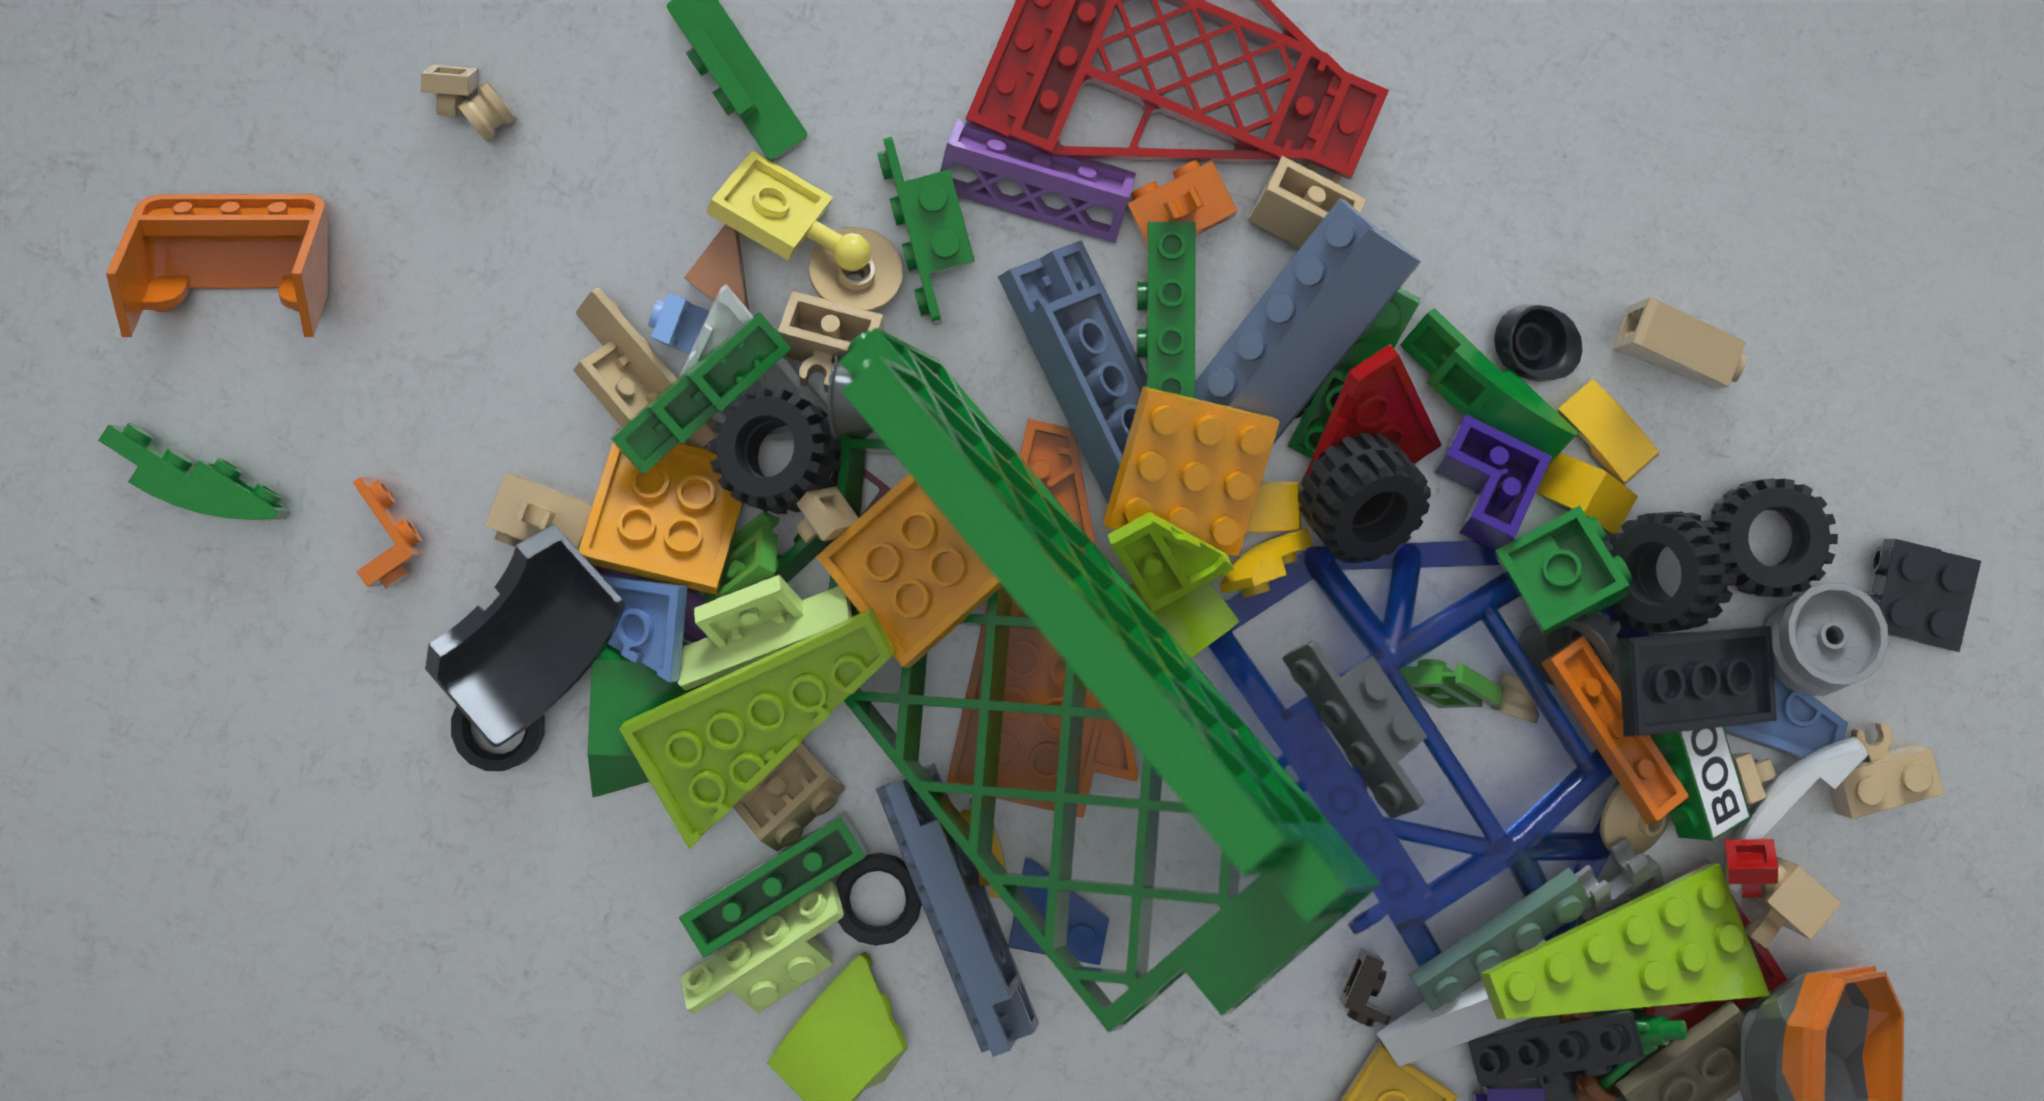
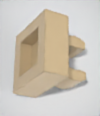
M431 65L421 73V92L438 93L436 102L437 115L457 116V111L461 112L457 104L463 100V95L469 96L478 88V68Z
M836 486L808 491L796 503L805 515V518L798 523L795 529L805 543H810L815 536H818L822 541L836 539L859 519Z
M1751 753L1732 754L1746 803L1752 804L1766 798L1762 782L1776 777L1771 759L1758 762L1757 759L1753 760Z

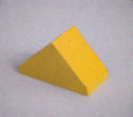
M1560 453L1548 465L1535 493L1566 511L1581 506L1588 518L1595 516L1604 531L1611 536L1619 532L1621 525L1624 523L1638 497L1637 494L1608 472L1563 453Z

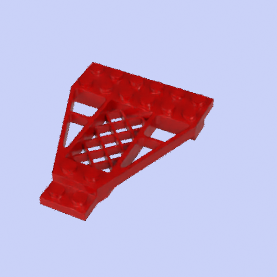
M1016 0L965 118L969 123L1022 143L1051 157L1193 161L1198 159V161L1278 163L1280 158L1284 156L1298 164H1305L1307 161L1350 180L1389 90L1346 72L1328 53L1321 51L1271 0L1252 1L1281 29L1282 33L1204 0H1161L1179 8L1164 15L1158 1L1149 0L1156 18L1131 27L1123 7L1124 3L1131 0ZM1117 8L1125 30L1104 38ZM1190 13L1200 37L1175 46L1166 22ZM1201 18L1222 26V28L1206 33ZM1159 25L1169 49L1144 59L1135 35ZM1234 32L1243 56L1219 65L1210 41ZM1244 36L1266 46L1250 52ZM1129 38L1137 62L1113 71L1104 47ZM1203 44L1212 68L1188 77L1178 53ZM1277 50L1286 75L1262 83L1253 59ZM1097 52L1105 71L1092 66ZM1288 55L1298 59L1294 70ZM1172 56L1181 80L1157 90L1147 66ZM1246 63L1256 87L1231 96L1222 72ZM1141 69L1149 90L1119 77ZM1215 75L1225 99L1200 109L1191 84ZM1288 82L1278 108L1274 113L1266 90ZM1085 84H1095L1142 105L1144 113L1129 148L1063 146L1060 144L1059 140L1080 91ZM1184 87L1193 109L1165 98L1163 95ZM1259 94L1268 118L1244 127L1235 103ZM1228 106L1236 128L1206 114ZM1160 112L1231 142L1235 148L1234 150L1139 148L1138 144L1150 116L1153 113ZM1270 125L1264 139L1250 134V132Z

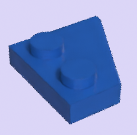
M1025 857L1022 874L1049 877V872L1040 866L1036 860ZM1019 886L1046 920L1048 889ZM1070 891L1066 946L1079 962L1100 965L1109 917L1084 900L1076 891ZM1014 915L1008 948L1046 955Z

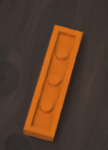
M1584 635L1571 640L1541 663L1646 824L1658 822L1689 797L1650 735L1638 737L1624 736L1621 691Z

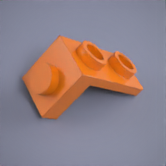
M359 477L353 482L354 486L395 545L356 572L367 587H378L382 584L385 589H388L409 575L405 567L424 555L417 545L422 542V539L411 522L406 518L401 521L391 508L395 500L383 482L379 479L373 482L369 477Z

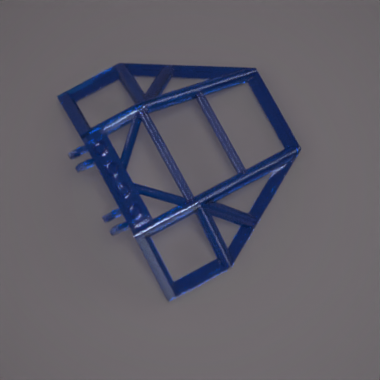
M1476 541L1401 543L1395 548L1396 551L1390 555H1380L1378 560L1372 562L1364 559L1359 564L1351 563L1348 559L1345 561L1338 559L1326 546L1308 547L1296 555L1297 561L1284 565L1287 575L1268 581L1271 590L1243 598L1240 591L1225 601L1240 622L1207 647L1282 753L1275 757V759L1283 768H1286L1288 765L1291 767L1298 778L1295 781L1303 792L1306 791L1319 811L1381 883L1372 892L1378 903L1356 915L1348 926L1353 934L1356 935L1365 931L1387 915L1419 968L1442 953L1440 946L1425 921L1506 868L1512 874L1523 897H1526L1548 882L1538 861H1577L1572 870L1574 874L1585 866L1590 865L1595 878L1598 880L1610 855V851L1604 846L1600 834V822L1604 806L1591 832L1551 831L1608 779L1613 772L1597 748L1590 753L1498 612L1500 608L1520 597L1506 573L1503 572L1412 628L1421 568L1500 565L1495 557V550ZM1392 569L1383 623L1342 570ZM1313 579L1369 653L1362 660L1373 655L1428 736L1423 741L1485 837L1383 816L1367 792L1368 785L1353 765L1351 768L1321 722L1318 711L1307 695L1286 708L1233 634V631ZM1617 603L1599 612L1607 621H1619L1621 627L1617 633L1618 639L1650 636L1648 632H1645L1644 627L1634 628L1627 624L1629 616L1619 617L1613 610ZM1479 621L1483 622L1577 766L1506 833L1400 671ZM1359 662L1340 673L1339 676L1342 677ZM1617 779L1611 789L1609 796L1616 788V786L1619 784V781ZM1398 839L1471 854V856L1427 884ZM1577 919L1562 925L1544 937V940L1548 941L1573 929Z

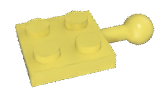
M753 150L714 195L706 211L707 214L728 227L735 229L788 261L807 237L832 251L836 263L847 271H858L864 268L871 257L870 245L863 236L855 233L842 236L819 222L828 210L833 196Z

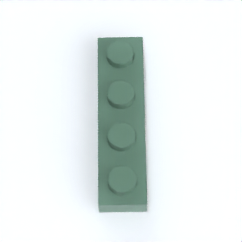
M1568 868L1410 973L1409 976L1431 1010L1435 1011L1442 1005L1454 1001L1463 991L1480 981L1481 976L1479 973L1537 946L1544 937L1562 925L1576 920L1583 911L1592 906V903L1579 879Z

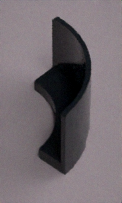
M555 524L515 546L507 569L494 587L500 594L486 610L477 606L453 628L428 644L425 670L493 747H500L526 729L556 704L578 682L611 639L625 609L622 598Z

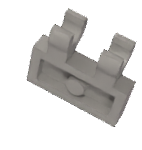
M1625 837L1610 848L1611 856L1621 870L1612 881L1607 883L1605 880H1602L1599 883L1590 865L1582 868L1575 875L1582 884L1592 906L1583 911L1577 918L1578 926L1665 885L1660 865L1648 854L1645 856L1641 852L1636 856L1631 849L1629 840Z

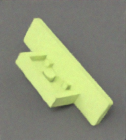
M777 575L694 608L695 623L708 637L682 647L678 684L683 690L687 691L723 677L852 617L850 599L837 586L801 600L780 575Z
M831 880L827 881L685 973L681 977V984L686 1009L696 1014L731 991L754 1011L760 1013L834 965L830 950L815 939L814 936L844 916L837 886Z

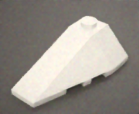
M1544 938L1540 941L1538 945L1546 942ZM1481 979L1463 991L1457 999L1442 1005L1435 1011H1432L1424 1000L1376 1034L1396 1064L1401 1067L1532 1017L1497 1019Z

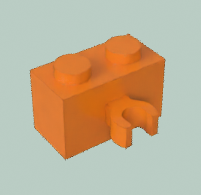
M1198 159L1193 160L1173 171L1175 179L1169 183L1158 187L1156 181H1152L1131 193L1133 201L1127 203L1125 210L1147 252L1148 222H1196V236L1236 215L1238 211L1212 161L1201 166Z

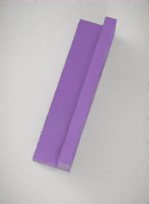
M956 119L946 144L940 172L948 169L951 171L953 162L973 169L978 177L974 181L967 183L953 178L956 193L959 197L1116 243L1136 176L1135 172L1089 158L1051 157L1000 134ZM1003 178L1015 180L1024 192L1015 196L1004 194L995 182ZM1050 191L1062 194L1069 205L1059 210L1046 206L1040 196ZM1099 205L1115 210L1111 225L1092 220L1085 209Z

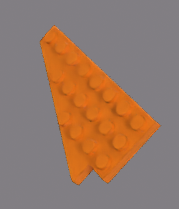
M1028 419L1020 457L1095 544L1077 441L1071 428ZM1012 598L1010 616L1028 617ZM987 599L986 608H985V612H984L985 615H987V611H988V599ZM981 626L965 699L980 700L986 626ZM1009 628L1004 702L1063 706L1066 661L1040 630ZM1086 687L1085 708L1105 709ZM962 710L947 783L974 785L980 710ZM1003 712L997 787L1056 792L1062 716ZM1084 718L1078 794H1089L1094 772L1137 782L1138 770L1133 743L1114 720ZM996 797L997 799L1054 811L1055 802ZM1077 804L1076 817H1084L1086 804Z

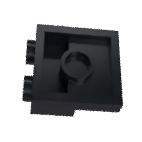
M1884 539L1883 546H1879L1876 549L1872 559L1871 570L1876 575L1872 592H1867V595L1879 606L1888 625V636L1953 652H1960L1981 560L1943 552L1941 549L1899 539Z

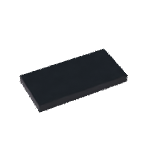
M1753 626L1618 639L1624 736L1638 737L1777 721L1771 626Z

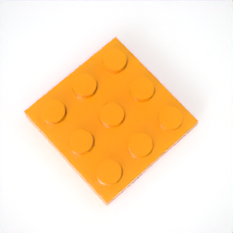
M1143 387L1103 524L1108 529L1117 530L1151 512L1220 551L1239 557L1280 421L1274 417Z
M612 443L578 551L591 565L665 583L688 586L690 589L717 595L744 503L731 497L732 492L723 489L717 481L722 475L713 472L710 463L717 459V454L709 452V450L678 443L643 475L620 449Z
M910 473L816 556L860 613L871 608L873 609L895 649L894 657L904 668H910L1003 586Z

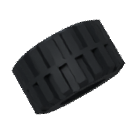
M767 388L755 389V397L744 393L737 397L738 407L728 405L722 411L727 418L723 424L716 421L712 430L719 433L717 441H710L709 452L717 454V459L710 463L713 472L722 475L717 480L721 487L732 492L730 496L737 501L775 514H787V510L798 513L801 510L796 503L808 491L829 488L835 483L829 476L832 470L837 472L840 470L841 461L834 459V454L842 452L841 441L833 439L829 420L825 419L828 414L822 408L814 405L813 402L784 389L775 388L773 392ZM788 426L794 439L793 456L784 470L777 475L766 478L761 472L758 462L761 443L774 429Z
M1360 433L1356 439L1349 436L1342 439L1340 445L1336 447L1331 445L1324 451L1326 454L1320 460H1314L1310 465L1312 469L1310 474L1304 475L1301 481L1304 489L1298 492V501L1301 504L1299 510L1308 525L1328 550L1342 561L1348 559L1351 563L1360 564L1364 559L1372 562L1378 560L1380 555L1386 554L1388 556L1395 552V548L1401 543L1406 544L1412 538L1410 536L1414 530H1419L1424 522L1421 517L1428 513L1430 504L1427 500L1431 497V490L1427 485L1428 481L1392 439L1388 440L1385 435L1377 433L1372 437L1369 433Z
M1785 478L1760 479L1739 484L1740 487L1738 489H1730L1723 495L1725 498L1723 503L1715 504L1711 511L1715 515L1712 522L1718 526L1714 534H1725L1730 542L1725 546V550L1727 553L1734 552L1736 563H1730V572L1737 573L1736 583L1728 585L1737 586V591L1762 597L1792 596L1794 592L1808 590L1811 588V581H1820L1826 574L1822 570L1823 565L1832 564L1836 555L1829 552L1830 544H1838V534H1830L1829 525L1836 524L1833 514L1824 513L1823 508L1828 504L1821 496L1813 497L1811 495L1812 488L1805 484H1794L1795 480ZM1765 510H1775L1787 520L1792 532L1791 548L1787 556L1775 566H1766L1758 561L1749 546L1748 535L1751 524Z
M1683 511L1648 513L1637 516V520L1625 522L1621 525L1623 532L1614 533L1610 538L1609 542L1614 547L1608 551L1612 558L1619 555L1630 571L1632 581L1628 582L1630 585L1628 597L1617 602L1613 610L1619 617L1629 616L1627 624L1634 628L1644 627L1645 632L1650 633L1688 630L1708 624V619L1717 618L1723 612L1719 604L1729 603L1733 595L1732 592L1727 590L1728 584L1736 583L1737 573L1730 572V563H1736L1734 552L1727 553L1725 550V546L1730 543L1725 534L1715 535L1714 533L1718 526L1711 520L1701 521V515L1683 513ZM1666 546L1674 552L1681 567V582L1678 590L1672 597L1662 589L1656 573L1659 555Z

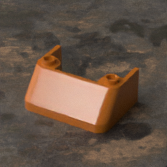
M160 194L140 201L133 211L106 272L121 336L132 337L143 310L167 312L175 309L186 298L189 288H279L278 293L282 305L299 312L304 337H314L328 296V218L323 199L312 194Z

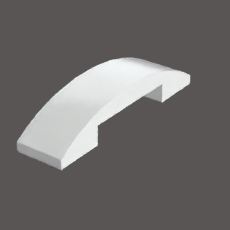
M1856 737L1837 741L1812 752L1789 767L1764 790L1766 798L1754 802L1749 809L1751 818L1740 824L1734 839H1762L1819 778H1822L1833 789H1836L1868 756L1862 742ZM1728 884L1735 892L1741 888V884Z

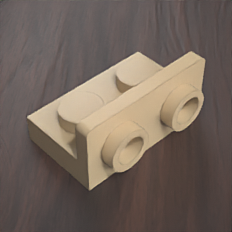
M801 741L781 763L751 791H748L733 808L759 841L779 851L783 847H788L795 843L801 837L803 828L816 816L831 810L837 803L838 796L844 792L845 787L828 772L809 747Z

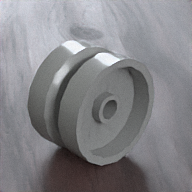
M1826 582L1808 589L1798 596L1782 602L1769 616L1766 626H1771L1774 675L1787 688L1806 696H1825L1869 678L1882 665L1889 646L1888 625L1879 606L1864 591L1846 583Z

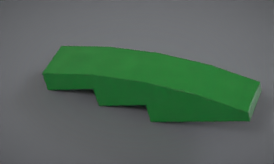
M758 312L648 403L614 433L610 440L638 471L644 475L678 443L686 441L714 414L722 412L792 348L761 312Z

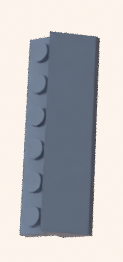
M1339 199L1195 381V399L1276 418L1280 423L1274 439V445L1421 263V260L1387 231L1377 228L1346 200Z
M1082 240L1053 250L1039 259L1012 268L999 275L998 279L1108 504L1143 387H1147V375L1139 358H1137V354Z
M935 763L923 767L935 782H942ZM904 776L876 788L981 1053L990 1050L992 1056L995 1057L1010 1051L1017 1039L1035 1032L1039 1021L1011 951L1008 948L1007 941L984 886L979 885L977 867Z

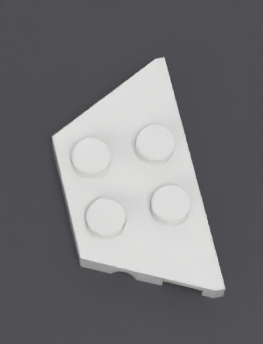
M727 284L720 288L680 372V376L753 317ZM786 355L742 393L755 397V389L767 388L773 392L775 388L784 389L813 402L814 405L822 408L828 414V405L809 382L806 387L801 386L799 370ZM737 398L730 404L731 406H739ZM717 412L712 418L723 424L727 416L722 412ZM788 426L776 428L764 438L761 445L768 440L785 441L793 439L792 432Z

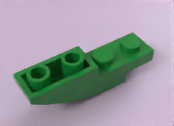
M1402 288L1396 292L1313 395V399L1300 418L1287 447L1312 459L1349 371L1389 344L1395 348L1420 304L1421 298Z
M1435 308L1421 319L1400 344L1431 375V378L1426 383L1464 416L1468 415L1551 455L1552 458L1549 464L1577 436L1578 432L1511 368L1503 373Z
M128 423L126 427L108 425L98 440L138 466L128 483L172 505L201 514L243 520L287 519L291 512L279 504L282 496L260 483H257L255 488L239 479L243 472L233 464L221 458H217L215 463L213 461L198 460L191 470L190 467L193 462L170 448L165 453L150 444L153 436L134 424Z

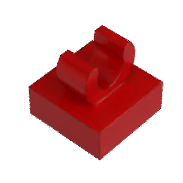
M1774 839L1724 840V859L1728 884H1741L1742 898H1762V884H1778L1779 868Z

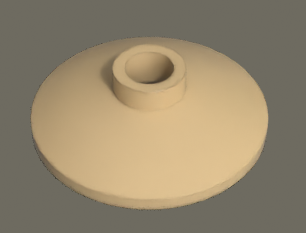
M846 227L835 230V232L842 236L849 233L859 234L868 241L871 248V257L868 264L858 271L842 269L836 263L833 252L817 243L809 261V277L814 290L820 298L872 312L888 304L898 293L903 279L902 259L895 246L883 235L861 227ZM849 274H858L863 280L853 281L848 279L847 276Z
M1619 783L1609 796L1602 812L1600 834L1603 844L1610 851L1611 847L1626 837L1636 856L1641 852L1644 853L1665 832L1671 820V812L1658 822L1646 824Z

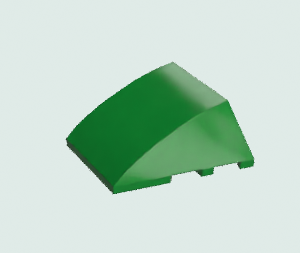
M683 642L682 647H683V646H686V645H689V643H684V642ZM609 644L605 646L592 664L587 755L593 798L650 782L619 730L622 724L705 684L685 691L679 686L678 681L670 683L657 676V671L641 662L634 663L623 657L621 651Z

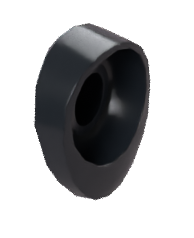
M1521 305L1513 308L1502 316L1495 330L1494 343L1497 355L1504 366L1508 369L1511 368L1520 377L1537 382H1551L1568 376L1580 363L1583 352L1581 335L1575 323L1565 313L1552 307Z

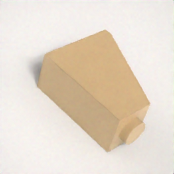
M1651 297L1628 307L1613 347L1615 351L1716 389L1729 387L1731 381L1737 382L1747 360V357L1742 355L1746 344L1745 341Z

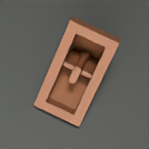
M724 225L684 279L713 301H715L720 288L727 284L749 311L740 235L735 229Z

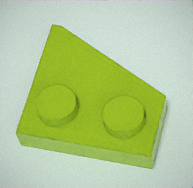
M1151 512L1107 535L1112 548L1152 612L1234 570L1226 553Z

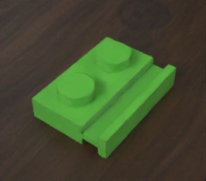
M763 511L735 533L718 594L705 592L704 604L774 576L779 564V558L777 557L778 535L772 531L779 524L780 518Z
M1421 659L1418 660L1417 666L1399 667L1398 686L1437 708L1482 707V700L1494 706H1502L1503 688L1464 664H1456V671H1452L1446 667V662Z

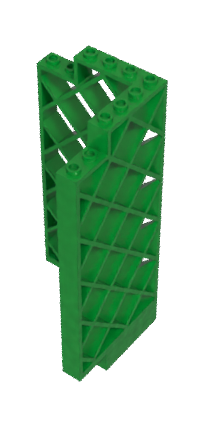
M876 327L872 331L861 333L848 346L849 353L839 361L851 375V382L841 391L872 428L844 434L838 439L841 441L842 452L834 454V459L841 461L838 474V490L858 518H860L865 454L895 455L1003 586L989 597L987 615L970 614L959 624L986 626L980 700L924 696L927 664L926 653L910 668L902 667L900 694L869 692L858 688L844 702L1108 1033L1122 1029L1186 973L1221 1016L1234 1012L1376 890L1381 883L939 359ZM875 431L881 440L865 438ZM798 533L794 538L795 545L783 556L777 555L779 564L774 576L780 575L788 583L835 539L822 541L818 536H815L810 543H805ZM830 575L829 589L839 586ZM1012 598L1028 617L1010 616ZM851 602L852 617L860 614V612ZM1009 628L1040 630L1066 661L1063 706L1004 702ZM1086 687L1105 709L1085 708ZM871 702L899 704L896 733ZM923 706L980 710L974 785L935 782L919 763ZM1003 712L1062 716L1056 792L997 787ZM1084 718L1114 720L1143 754L1139 799L1078 794ZM1231 729H1236L1239 732L1238 735ZM1162 778L1182 802L1161 800ZM943 792L973 795L970 825ZM996 797L1055 802L1049 877L1008 873L992 854ZM1077 804L1139 809L1133 884L1071 879ZM1160 811L1192 813L1221 848L1218 892L1154 887ZM1240 873L1243 876L1260 875L1238 894ZM1019 886L1048 889L1046 920ZM1070 891L1132 896L1126 971L1084 967L1066 946ZM1153 899L1217 904L1221 908L1147 973ZM1095 981L1125 984L1129 989L1112 1003Z

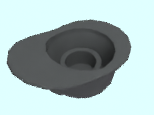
M834 355V364L830 371L828 385V418L831 435L834 440L840 439L844 434L872 428L841 391L851 382V375L838 362L837 355Z
M1596 613L1587 619L1582 615L1543 636L1537 624L1526 628L1519 637L1518 652L1522 663L1531 674L1545 683L1556 686L1541 663L1571 640L1584 635L1611 676L1614 671L1613 657L1618 649L1617 633L1621 625L1618 620L1607 621Z

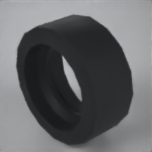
M457 706L451 717V737L457 752L470 765L484 771H505L525 763L538 751L545 735V716L543 714L525 729L523 739L515 749L504 754H492L483 750L474 741L471 733V722Z
M884 853L868 854L863 860L843 871L835 884L844 912V916L838 923L845 933L858 942L874 946L894 943L908 934L918 920L922 904L905 862L897 856ZM875 871L889 873L898 879L904 888L906 898L904 910L898 919L889 925L879 927L867 925L858 919L851 908L850 902L851 890L856 881L866 873Z

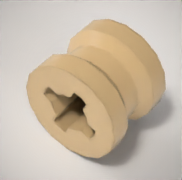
M487 81L479 87V94L472 100L464 99L457 104L464 116L487 142L495 137L496 129L502 124L510 125L517 120L508 105Z
M1503 673L1500 681L1503 686L1502 706L1492 705L1491 708L1536 724L1539 717L1537 711L1539 700L1546 697L1549 688Z

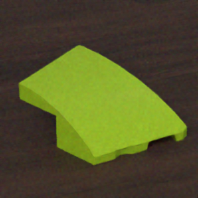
M1211 582L1152 612L1190 658H1193L1240 622ZM1132 583L1130 587L1150 609L1135 583Z
M866 952L859 954L821 993L790 1030L767 1062L803 1101H857L865 1089L886 1080L908 1049L900 1027L893 1020L892 1007L887 995L880 994L869 968L873 962Z

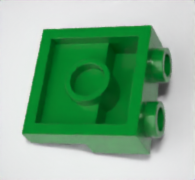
M1581 506L1564 513L1495 550V557L1543 636L1582 615L1587 619L1628 597L1630 586L1628 582L1632 581L1628 567L1619 555L1612 558L1604 545V542L1607 541V536L1602 525L1595 516L1588 518Z

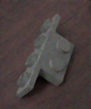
M1311 640L1285 654L1282 659L1290 670L1294 681L1301 686L1316 708L1321 721L1330 729L1339 742L1349 762L1357 769L1374 794L1378 805L1385 810L1391 819L1418 810L1424 804V800L1398 762L1428 736L1373 655L1360 661L1340 677L1315 640Z

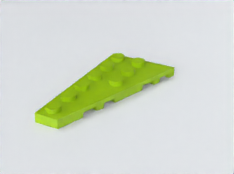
M871 608L625 721L619 730L688 849L696 844L702 835L716 822L718 823L748 791H751L781 763L815 727L823 723L836 707L850 694L852 695L892 657L895 649Z
M1710 863L1479 973L1497 1019H1518L1770 996L1720 863Z

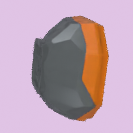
M1862 965L1802 973L1764 1001L1760 1008L1750 1010L1744 1017L1741 1030L1740 1090L1743 1101H1903L1904 1011L1886 971H1877L1874 965Z

